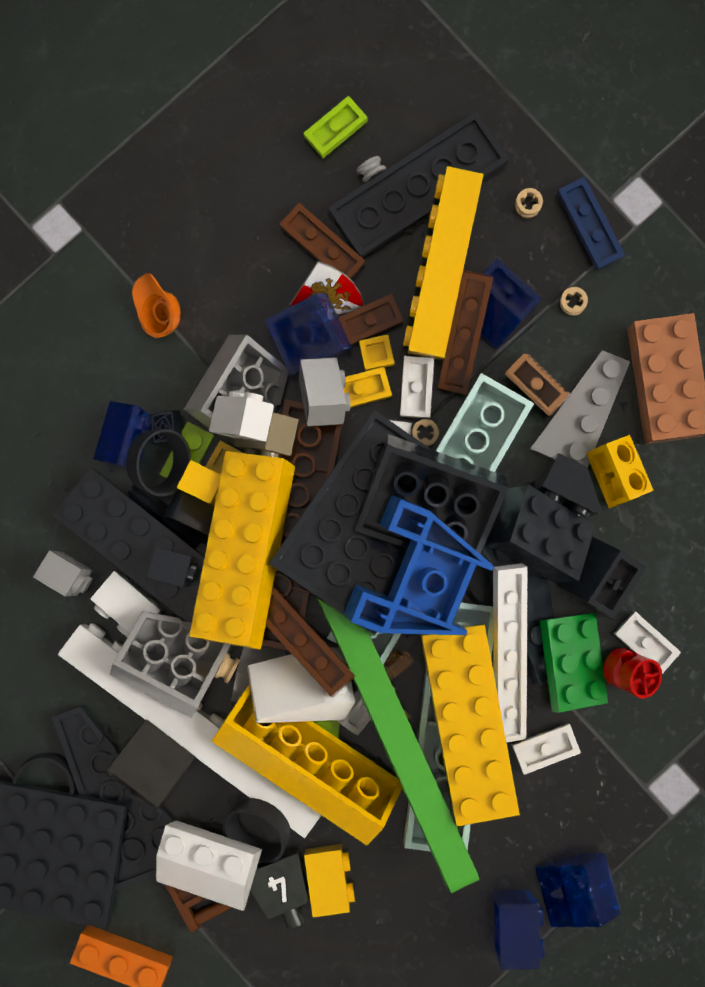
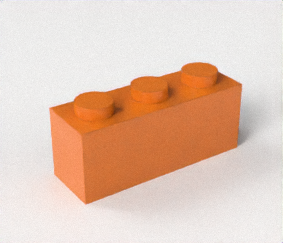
M87 925L80 934L70 964L130 987H162L173 956L100 928Z

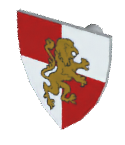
M317 261L291 301L290 306L314 314L337 315L354 311L363 307L364 304L360 291L347 275L330 265Z

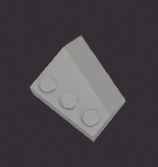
M228 335L183 410L209 429L217 396H229V392L242 394L249 392L264 396L263 402L273 404V412L275 413L277 405H281L289 369L248 335ZM216 434L224 441L234 446V438Z
M143 611L112 663L109 675L192 718L230 644L190 637L192 622L182 621L177 617Z

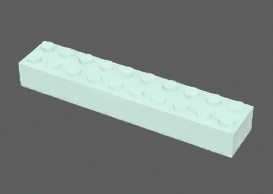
M481 373L436 451L495 472L534 403ZM331 631L327 638L337 644ZM379 632L375 636L369 634L382 664L385 663L401 634Z

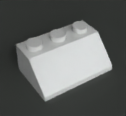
M173 821L165 825L157 852L156 881L243 911L262 849L179 821Z

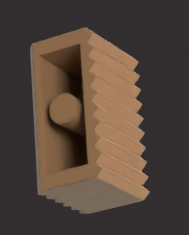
M523 354L505 373L548 416H551L570 396V392H565V388L561 387V384L557 383L556 379H552V375H548V371L544 370V367L539 366V363L535 362V359L531 358L530 354Z

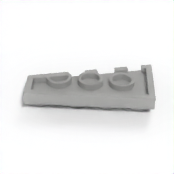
M602 350L570 393L569 398L562 404L529 450L547 458H552L560 453L588 468L590 462L586 452L596 448L630 361Z

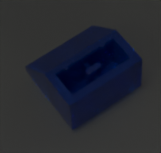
M496 258L482 273L494 276L481 335L498 349L537 307L542 298Z
M110 401L93 459L101 463L126 469V457L131 443L139 434L151 428L152 420L148 419L149 414L140 406ZM142 449V452H141V455H140L139 465H140V462H141V460H142L143 449Z
M605 853L579 854L535 867L551 927H601L621 914Z

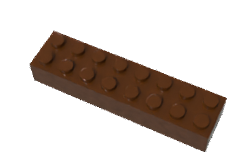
M287 399L284 402L282 415L299 419L291 456L279 455L278 457L284 458L295 466L280 547L335 468L344 425L307 426L303 403ZM276 570L273 586L305 620L310 593ZM265 625L262 646L288 650Z

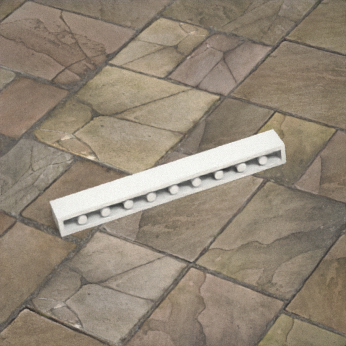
M93 623L89 626L87 624H80L58 653L60 657L248 797L261 799L274 805L284 814L290 828L303 838L308 835L321 815L213 743L212 739L224 722L221 717L214 713L209 716L201 710L203 705L200 703L192 718L109 675L112 663L123 645L118 641L112 644L104 638L105 631Z

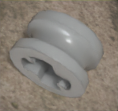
M379 156L366 160L357 168L358 174H363L364 176L362 179L364 184L387 169L384 165H380L381 158Z

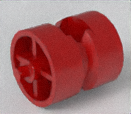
M626 648L613 650L604 662L603 675L605 680L610 685L638 698L652 696L661 684L662 669L655 660Z

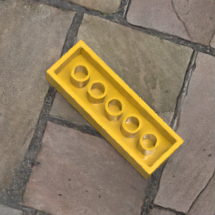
M447 166L445 175L439 174L434 198L440 199L439 206L432 205L428 228L434 229L433 235H426L422 257L427 258L426 266L420 265L415 287L421 288L420 296L413 295L409 315L415 317L413 327L407 326L403 346L409 347L408 354L437 360L445 358L484 175L482 173Z
M225 451L190 637L261 650L276 572L274 568L269 566V563L280 549L295 466L284 458Z
M484 624L463 627L467 630L466 635L420 634L453 819L456 826L520 815Z
M250 684L239 697L212 739V742L365 845H368L382 831L402 790L398 778L313 721L256 723Z

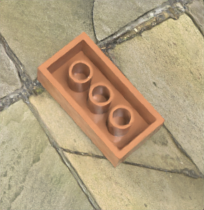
M694 313L634 321L627 328L644 444L704 437L705 379Z

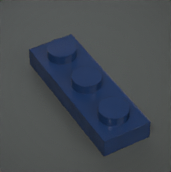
M582 177L558 189L557 195L596 271L622 259L625 253L586 178Z

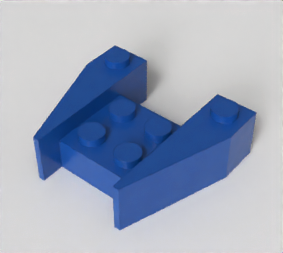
M392 495L380 525L391 532L411 539L389 595L385 596L355 585L344 615L350 622L379 633L466 635L467 630L457 622H454L458 608L476 565L491 571L494 566L431 511Z

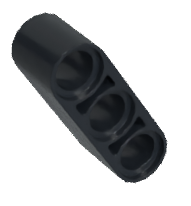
M179 491L174 494L162 520L172 529L207 545L214 506L190 494Z

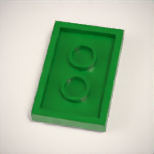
M596 613L540 620L552 712L560 713L608 703Z

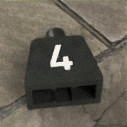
M299 848L283 853L282 857L276 862L269 864L259 863L250 889L265 916L270 919L282 914L287 929L295 928L304 923L299 907L309 902V892Z

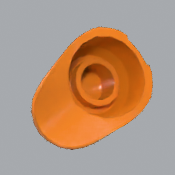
M146 273L135 282L132 289V297L141 326L145 333L154 338L169 335L180 323L181 310L179 302L173 294L163 291L152 274Z

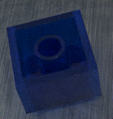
M317 293L265 320L290 375L299 374L301 359L333 358L352 348L327 293Z
M493 890L495 955L501 970L539 969V959L545 956L544 940L540 939L538 927L544 925L543 907H539L538 899L534 898L530 890Z

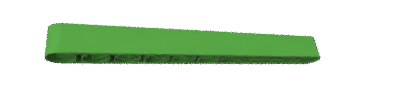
M317 598L346 665L356 675L353 678L449 892L453 893L480 880L369 633Z

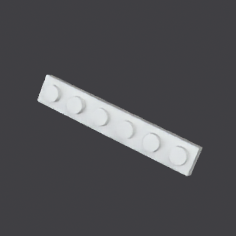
M523 563L493 568V672L506 743L526 740L527 566Z

